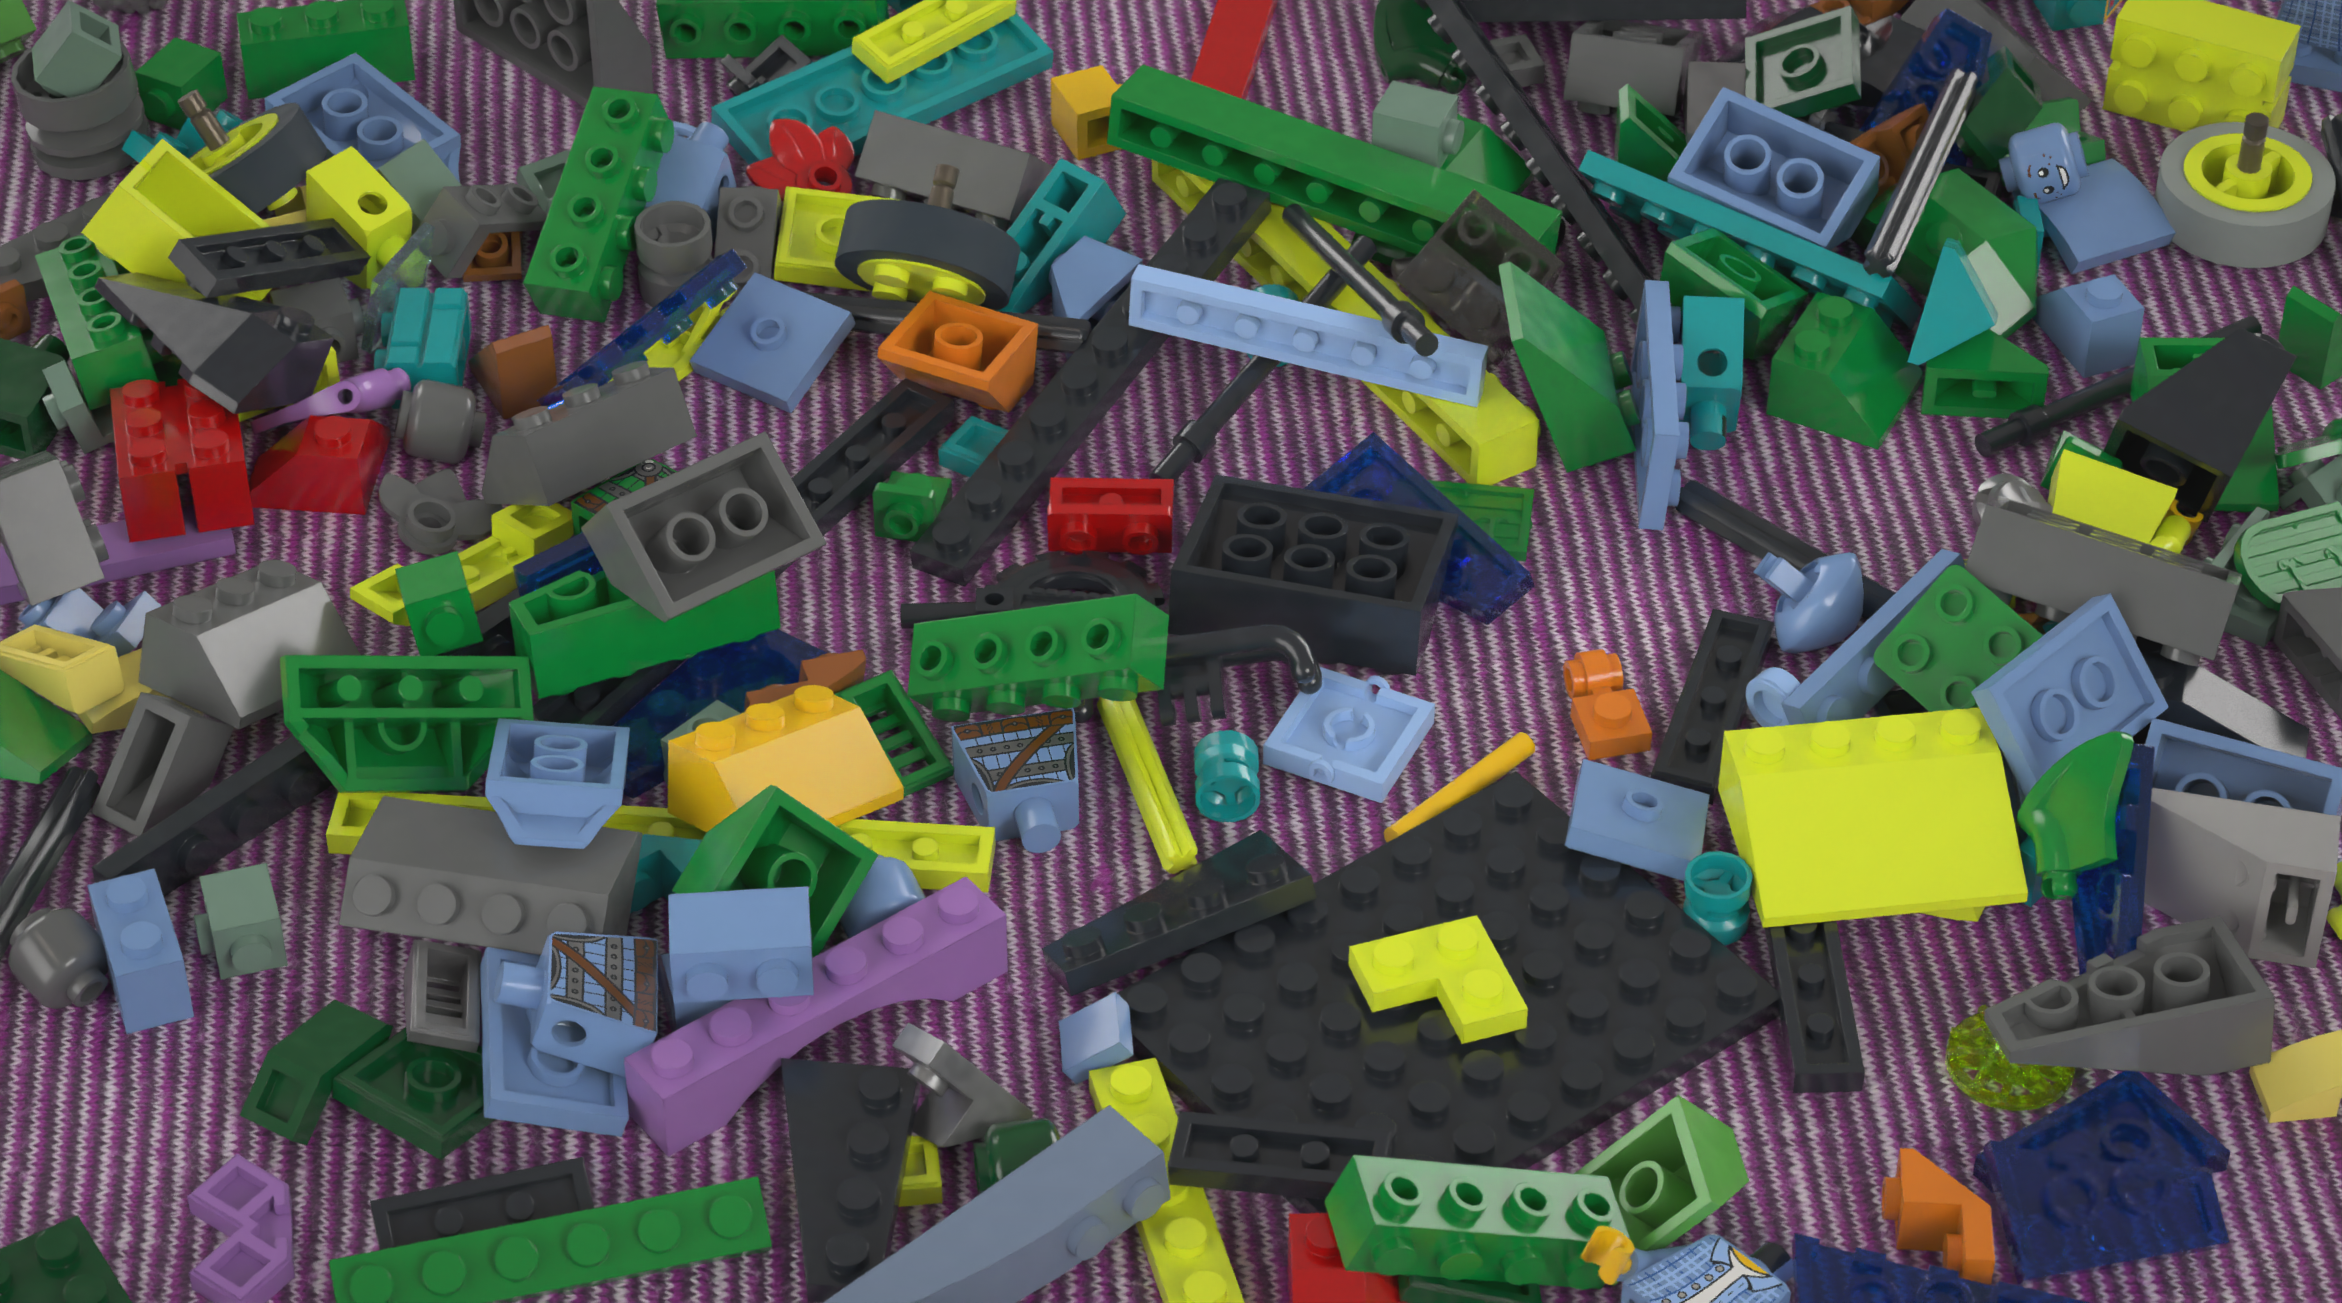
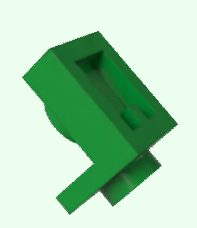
M892 471L888 483H877L872 493L875 536L917 542L952 500V479L927 476L920 473Z

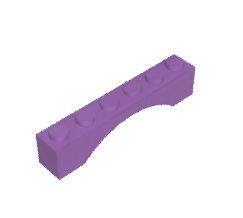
M965 876L813 957L814 995L732 1000L625 1057L624 1066L630 1117L668 1157L726 1126L748 1097L781 1066V1058L790 1059L807 1044L839 1024L870 1010L901 1001L937 999L953 1002L1008 972L1006 914Z

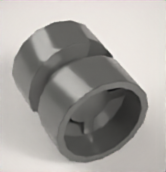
M666 201L656 203L644 209L636 217L634 231L636 253L640 260V265H638L639 288L643 300L651 307L665 312H678L691 286L699 278L706 275L713 278L714 260L711 255L713 247L711 220L708 213L698 205L685 201ZM712 288L704 293L701 302L712 295Z

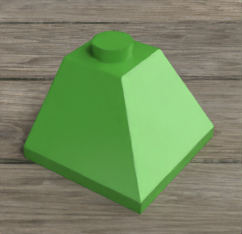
M1679 1095L1574 1173L1608 1176L1630 1240L1634 1244V1248L1643 1251L1666 1248L1720 1208L1749 1182L1733 1129Z

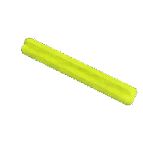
M1099 697L1097 708L1163 868L1171 874H1176L1181 870H1187L1197 864L1195 856L1197 855L1198 848L1136 700L1111 701Z

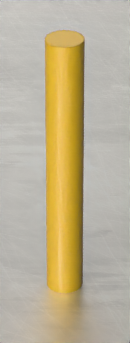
M1524 732L1514 735L1384 830L1386 842L1388 843L1500 779L1535 753V744L1531 737Z

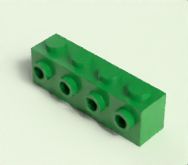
M657 0L656 2L666 59L724 58L728 54L732 58L757 57L781 34L806 56H829L852 46V38L890 18L887 0Z
M593 86L523 282L540 314L605 323L612 301H617L623 288V269L629 251L633 252L636 249L634 231L636 217L644 210L646 202H651L657 190V170L663 153L670 151L674 140L673 121L669 119L658 94Z
M85 235L71 237L63 241L58 248L35 255L89 409L93 410L110 404V389L123 387L129 382L141 379L158 382L153 364L164 360L162 354H159L150 345L154 333L150 329L130 324L95 289L98 277L128 274L130 271L117 261L104 256L97 249L95 243Z
M1129 594L914 623L907 697L931 710V715L934 718L949 722L966 721L970 719V713L985 711L1001 715H1018L1025 712V706L1042 704L1056 708H1074L1080 706L1082 699L1098 697L1111 701H1131L1137 698L1139 692L1164 689L1169 615L1138 594Z
M1353 1155L1324 1201L1346 1271L1373 1272L1389 1276L1400 1274L1440 1277L1448 1280L1467 1279L1508 1282L1513 1285L1534 1283L1538 1285L1572 1287L1579 1290L1602 1289L1605 1282L1598 1275L1601 1266L1593 1262H1584L1580 1255L1595 1229L1601 1225L1614 1228L1630 1239L1608 1176Z

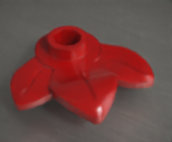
M775 119L771 122L769 130L770 149L773 156L750 164L746 167L745 171L747 177L755 186L766 189H778L782 202H784L786 187L851 194L853 183L848 170L854 161V149L848 137L836 126L826 128L816 135L809 126L798 120ZM817 181L826 182V183H829L830 185H829V186L821 185V184L818 183Z

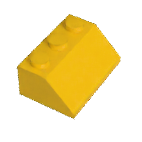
M807 685L799 687L792 695L770 703L751 705L744 713L720 722L700 724L697 726L696 731L668 741L667 813L705 832L711 830L769 785L777 786L835 826L904 800V787L861 707L834 695L831 689L824 686Z

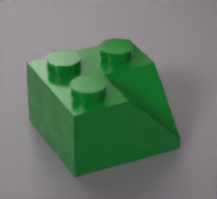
M769 785L705 834L673 887L672 892L683 894L808 886L813 958L821 952L879 854L777 786Z

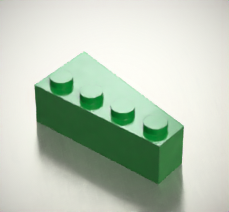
M579 570L509 602L516 656H529L531 688L538 699L552 695L569 694L582 686L613 677H627L643 668L671 660L688 659L695 656L698 652L732 642L749 641L759 634L781 628L775 570L665 623L614 587L604 570L595 575Z

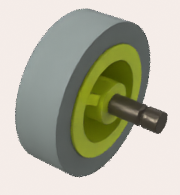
M2250 113L2246 116L2245 122L2208 124L2191 129L2175 138L2162 154L2154 198L2161 206L2167 220L2176 232L2171 241L2183 250L2204 260L2226 266L2242 268L2280 266L2307 256L2321 244L2325 237L2336 184L2334 171L2330 163L2318 149L2302 138L2284 130L2268 126L2269 118L2266 115Z

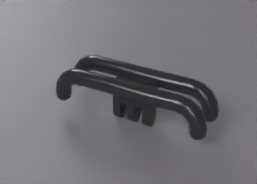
M1264 624L1167 637L1164 689L1157 690L1161 724L1163 727L1176 725L1177 710L1174 701L1176 699H1184L1188 723L1202 722L1200 696L1210 695V711L1213 719H1227L1224 667L1283 661L1290 665L1292 678L1297 682L1300 691L1305 694H1314L1322 686V673L1317 657L1313 654L1311 646L1298 632L1283 625ZM1093 698L1082 699L1080 706L1073 708L1076 723H1085L1091 719L1093 715Z

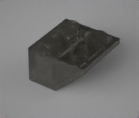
M1473 189L1396 280L1413 299L1461 339L1489 346L1487 360L1497 367L1514 347L1511 341L1498 265L1510 261L1549 291H1552L1565 264L1484 196Z

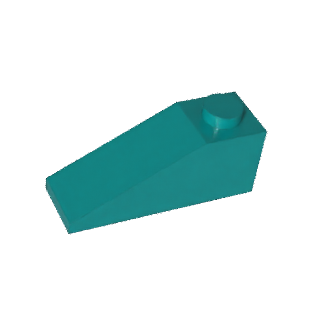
M1062 158L1058 160L1006 232L1019 244L1020 255L1009 303L1006 307L997 311L1025 313L1051 293L1052 286L1049 283L1051 265L1060 254L1066 253L1084 235L1104 244L1107 242L1127 213L1104 179Z

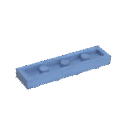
M1941 549L1781 703L1789 725L1860 719L1897 683L1875 664V650L1946 568L1951 565L1966 567L1961 553Z

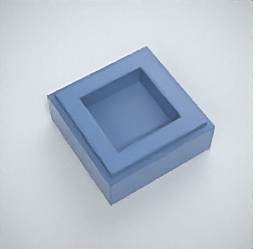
M1116 992L1059 1021L1062 1071L1076 1085L1089 1079V1070L1114 1066L1133 1056L1129 1005Z

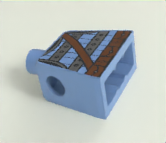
M1073 708L951 726L954 779L979 825L982 827H995V841L1021 837L1022 844L1026 850L1032 853H1043L1050 851L1058 845L1061 839L1060 831L1074 829L1079 824L1076 722Z
M556 931L548 935L537 967L505 961L501 962L495 982L494 1002L531 1009L530 1043L536 1050L626 1078L624 1058L654 1043L657 1035L658 939Z

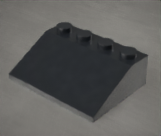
M1216 474L1171 568L1168 634L1187 635L1264 624L1283 625L1298 632L1311 646L1312 652L1317 657L1319 663H1343L1373 668L1386 675L1408 674L1416 676L1429 643L1458 527L1459 514Z

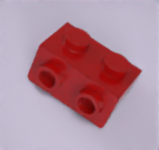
M1050 477V498L1047 507L1048 551H1067L1074 554H1082L1083 551L1130 552L1136 555L1172 553L1174 479Z

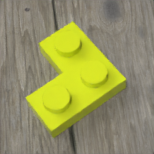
M1477 915L1349 946V967L1372 1012L1438 997L1462 1044L1527 1028L1528 1008Z

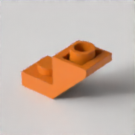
M1900 1148L1896 1177L1883 1178L1881 1197L1882 1219L1894 1220L1896 1250L1943 1252L1944 1277H1956L1958 1303H1988L1995 1265L1991 1206L1915 1149Z

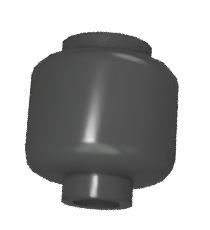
M423 379L414 386L413 392L403 390L394 438L403 439L404 450L412 457L447 464H458L465 457L468 446L480 448L487 413L475 411L476 398L471 389Z
M50 908L39 909L26 917L12 933L10 938L11 950L8 957L10 969L13 975L41 1005L50 1009H60L72 1003L77 1007H83L93 1002L106 988L108 979L105 975L108 972V964L103 941L100 934L77 911L69 908L56 910Z

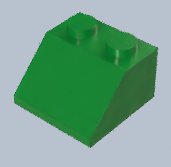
M1714 227L1672 241L1665 251L1660 281H1669L1671 306L1680 307L1681 312L1684 296L1744 298L1743 359L1750 358L1754 360L1773 352L1809 294Z
M1817 292L1772 357L1766 414L1879 450L1921 385L1923 371L1918 365L1907 362L1909 353L1873 308L1850 302L1843 297Z

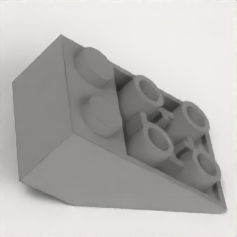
M2135 785L2117 888L2181 923L2220 916L2248 958L2316 968L2337 873L2341 816Z

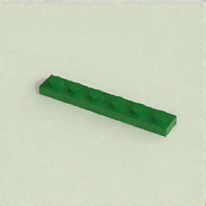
M757 1176L329 1260V1267L336 1303H509L767 1252L771 1250L772 1243L759 1178Z

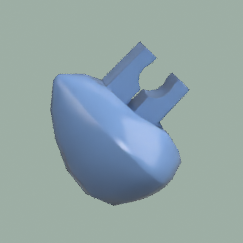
M1768 552L1754 570L1757 576L1781 594L1775 609L1774 625L1775 635L1783 652L1797 654L1816 651L1841 642L1856 629L1863 613L1864 598L1861 565L1856 554L1848 552L1816 558L1798 571L1783 558H1777Z

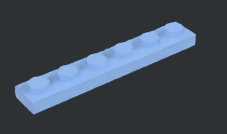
M1138 264L1131 277L1130 326L1476 408L1482 397L1489 347L1487 345L1433 333L1438 339V348L1432 355L1424 357L1420 356L1409 344L1397 342L1383 328L1382 321L1141 264Z

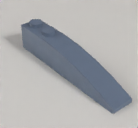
M1108 1105L823 1303H1016L1059 1278L1083 1260L1095 1257L1107 1243L1138 1221H1143L1153 1216L1162 1204L1171 1199L1164 1152L1114 1108Z

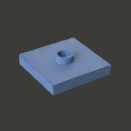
M754 272L690 359V363L697 374L792 413L855 326V321L850 311Z
M1583 759L1577 776L1565 846L1684 881L1688 863L1696 856L1702 854L1710 795Z

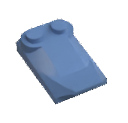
M357 53L264 98L265 111L287 103H297L328 149L323 159L324 161L352 146L377 171L380 166L422 139H425L460 182V134Z
M498 718L486 776L485 797L496 811L515 845L584 849L607 820L622 805L623 791L626 784L630 728Z

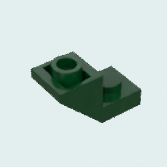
M2003 46L1987 58L1989 80L1976 89L1977 93L1955 139L1958 147L1968 158L1973 159L1978 155L1990 170L1998 165L1999 159L2004 158L2009 152L2008 144L2010 138L2016 133L2025 131L2043 108L2040 86L2006 46Z
M334 999L267 1052L240 1112V1116L293 1142L308 1145L332 1091L333 1078L387 1041L394 1026Z

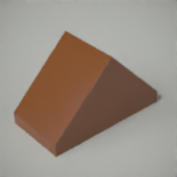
M549 325L494 341L468 361L473 375L503 420L534 407L549 406L559 402L553 337Z

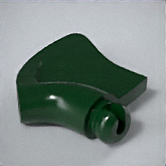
M1415 0L1378 1L1373 25V45L1381 75L1387 84L1393 80L1413 79L1430 85L1437 90L1443 87L1450 94L1460 93L1468 82L1469 77L1451 56L1458 48L1454 42L1448 45L1439 37L1427 21L1434 14L1430 7L1423 10Z

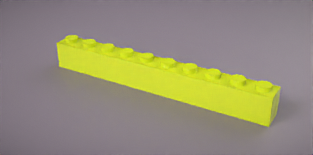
M1152 160V181L1187 214L1193 210L1215 183ZM1271 202L1272 211L1233 259L1262 286L1278 284L1288 287L1297 294L1301 302L1330 270V267L1284 223L1282 213L1286 207ZM1314 218L1346 250L1351 246L1335 230L1331 223ZM1370 261L1366 263L1364 267L1399 301L1411 303L1423 315L1425 326L1432 333L1449 336L1434 322L1427 311L1421 310L1400 290L1395 281L1388 279ZM1348 285L1328 307L1329 309L1382 321V318ZM1487 370L1485 372L1483 394L1477 408L1362 381L1467 483L1493 485L1536 467L1538 438L1541 434L1539 419L1530 407L1523 405L1502 385L1496 375L1489 373Z

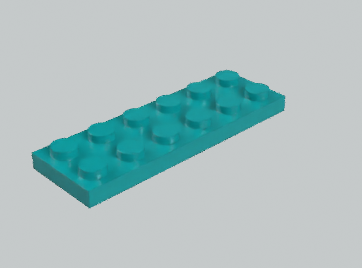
M1016 12L1015 15L889 84H886L852 53V46L713 106L711 108V123L719 126L727 134L729 144L748 165L773 156L770 149L769 130L771 122L775 119L798 120L809 126L816 135L826 128L836 126L848 137L854 149V156L863 151L875 110L928 124L1052 68L1054 51Z
M1588 150L1578 169L1594 185L1591 194L1609 203L1608 210L1615 215L1635 224H1639L1642 217H1645L1659 225L1657 231L1674 241L1714 227L1790 281L1792 279L1808 287L1807 293L1812 298H1814L1817 292H1821L1831 296L1843 297L1850 302L1873 308L1889 329L1892 323H1896L1912 330L1922 310L1892 276L1882 278L1878 273L1869 275L1861 263Z

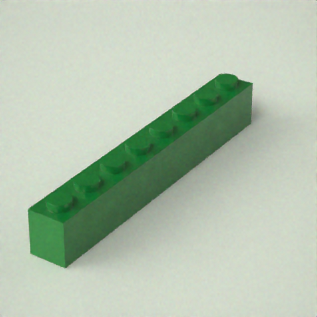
M1144 64L1112 94L1107 144L1213 182H1216L1218 178H1223L1270 193V201L1283 207H1287L1290 204H1298L1314 218L1502 284L1498 266L1500 264L1510 261L1537 281L1554 260L1562 216L1561 210Z

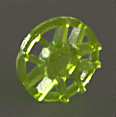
M1986 1004L1978 1007V1013L1964 1019L1956 1027L1951 1028L1945 1052L1947 1071L1954 1083L1965 1094L1980 1103L2010 1111L2038 1109L2060 1099L2073 1083L2076 1067L2009 1063L1984 1021L1985 1009H1987ZM1962 1068L1979 1070V1072L1972 1080ZM2043 1077H2045V1078H2047V1079H2049V1080H2051V1081H2054L2055 1084L2052 1086V1085H2051L2048 1081H2046ZM1991 1079L2003 1084L2000 1093L1985 1088ZM2017 1085H2021L2033 1093L2032 1095L2011 1096Z

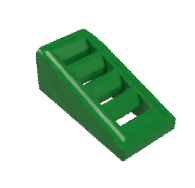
M892 669L835 694L861 707L866 718L882 711L888 714L887 717L870 723L876 737L895 727L900 729V733L880 741L878 737L877 739L904 787V797L953 776L954 767L911 699L907 697V693ZM908 743L913 745L914 749L892 759L888 752ZM922 759L929 765L904 777L899 772V769Z

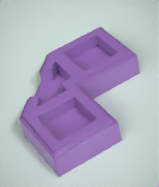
M236 1154L187 1196L191 1214L229 1236L227 1240L189 1272L192 1290L213 1303H266L295 1277L290 1188L287 1183Z

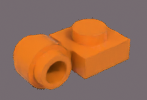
M1603 649L1577 652L1574 660L1565 661L1563 665L1564 683L1567 694L1572 699L1570 717L1588 760L1650 751L1652 730L1634 688L1622 690L1623 671L1618 655L1616 653L1606 654Z

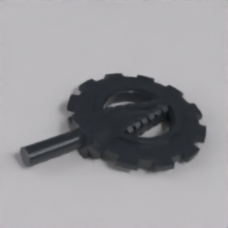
M1060 551L1035 555V561L1023 566L1014 563L996 575L997 585L986 584L985 588H976V601L904 603L900 606V619L902 629L914 628V623L1129 594H1138L1154 606L1164 605L1165 598L1158 582L1148 584L1145 580L1147 577L1146 570L1129 560L1120 563L1109 559V553L1099 551H1083L1082 554L1061 555ZM1071 589H1074V590H1085V591H1092V592H1090L1089 594H1086V592L1075 591V593H1073V592L1071 591Z

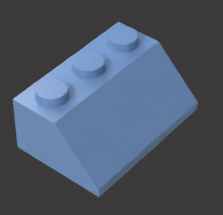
M1722 87L1669 173L1668 183L1822 248L1832 250L1852 236L1878 193L1880 156Z
M2152 718L2117 845L2122 847L2125 845L2135 785L2341 816L2342 768Z

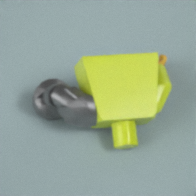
M2065 449L2051 478L2048 503L2038 489L2032 488L2023 478L2013 474H1997L1988 478L1980 485L1972 504L1973 518L1978 527L1986 504L1999 495L2179 554L2183 547L2191 542L2204 518V515L2200 512L2194 518L2183 516L2178 512L2176 506L2179 501L2174 499L2178 489Z

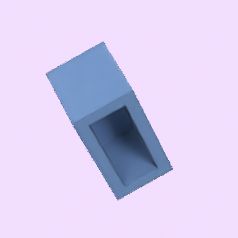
M155 868L87 885L96 931L100 934L104 944L108 974L126 1034L194 1017L184 959Z
M808 886L668 894L669 955L674 1003L814 995Z

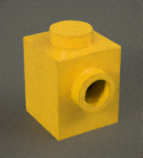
M1103 65L1050 78L1051 124L1077 161L1120 150L1121 148L1107 144L1111 97L1122 84H1116Z

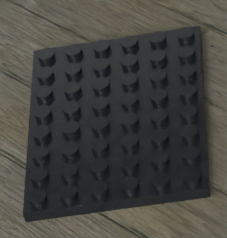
M1516 771L1314 883L1316 899L1211 940L1117 992L1129 1005L1133 1054L1140 1061L1156 1058L1166 1086L1195 1113L1391 1131V1158L1514 1169L1529 1168L1779 1017V994L1776 988L1629 865L1567 848L1565 841L1570 816ZM1477 915L1528 1008L1527 1028L1462 1044L1438 997L1372 1012L1349 967V946ZM1283 1196L1300 1213H1328L1324 1199Z

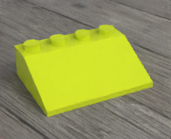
M1979 707L1724 731L1718 791L1739 856L1751 868L1753 877L1751 893L1763 928L2027 902L2028 889L2001 751Z

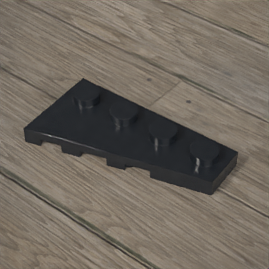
M1259 830L1090 923L1069 931L1062 938L1042 948L1048 972L1070 996H1074L1317 898L1312 875L1267 834Z
M781 1058L808 1302H825L883 1262L890 1255L921 1088L920 1083L908 1074L910 1068Z

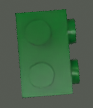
M1951 565L1945 569L1874 652V662L1929 712L1978 708L1971 692L2040 639L2043 634L2032 627L1960 565Z

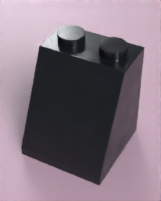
M2239 328L2125 407L2103 451L2120 459L2123 463L2122 470L2178 489L2174 498L2179 501L2176 507L2196 517L2198 512L2204 515L2202 521L2207 523L2297 356L2286 351L2279 341L2269 335L2262 333L2252 334Z

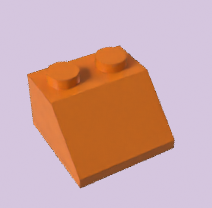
M929 291L878 347L877 358L900 380L907 378L938 393H946L975 402L985 409L1001 410L1009 413L1034 384L1038 323Z

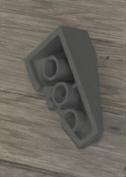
M2220 916L2154 929L2137 937V948L2113 959L2106 953H2103L2087 961V971L2082 975L2067 982L2055 979L2046 980L1985 1009L1984 1021L2009 1063L2207 1076L2271 1062L2275 996Z

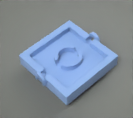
M1320 667L1322 673V686L1320 690L1314 694H1305L1301 691L1298 693L1263 745V764L1382 803L1434 724L1435 704L1391 690L1388 682L1380 676L1373 675L1366 681ZM1373 684L1381 688L1377 694L1371 691Z

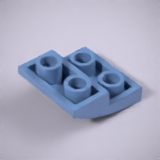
M2113 158L2088 165L2089 176L2081 178L2080 190L2075 195L2039 204L2044 228L2043 238L2051 237L2071 274L2170 245L2172 238L2176 234L2161 206L2135 175ZM2019 190L2012 192L2015 200L2016 196H2021Z

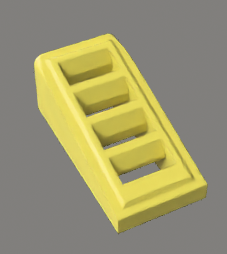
M36 624L0 641V670L70 712L82 714L121 694L124 690L125 684L116 648L110 644Z

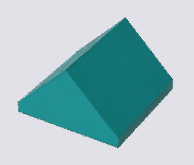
M1947 237L1907 361L1909 363L1921 365L1996 325L1999 314L1958 240Z

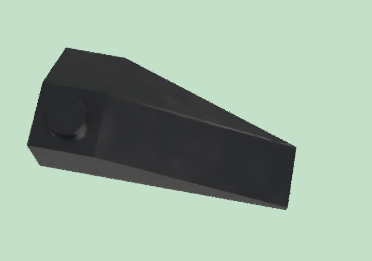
M138 272L98 277L95 289L130 324L150 329L154 333L150 345L159 354L171 355L174 353L182 361L179 374L190 385L233 414L295 404L311 396L334 340L333 336L314 324L315 319L312 315L292 306H279L232 294L206 298L188 284Z

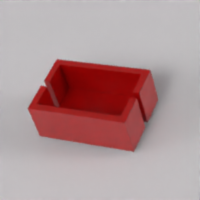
M141 379L129 382L123 387L110 389L118 480L129 543L186 535L176 476L179 474L189 473L199 533L255 525L239 413L233 414L190 385L185 379H177L178 385L166 387L165 381L155 382L153 380Z

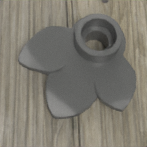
M447 468L426 477L416 485L402 477L387 473L382 479L378 491V498L382 508L398 522L397 533L401 541L409 548L422 554H442L455 547L458 541L476 540L486 537L492 533L491 515L502 510V504H486L484 499L467 501L454 472Z

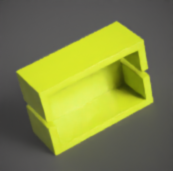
M2127 0L2116 18L2110 56L2113 62L2108 69L2102 109L2183 132L2214 123L2245 122L2248 114L2261 113L2269 118L2268 126L2278 129L2285 115L2291 83L2289 74L2294 67L2301 26L2206 0Z
M162 138L116 187L81 233L95 243L97 249L104 256L117 261L131 273L138 272L188 284L185 280V275L168 258L179 239L271 226ZM272 288L232 295L262 301Z

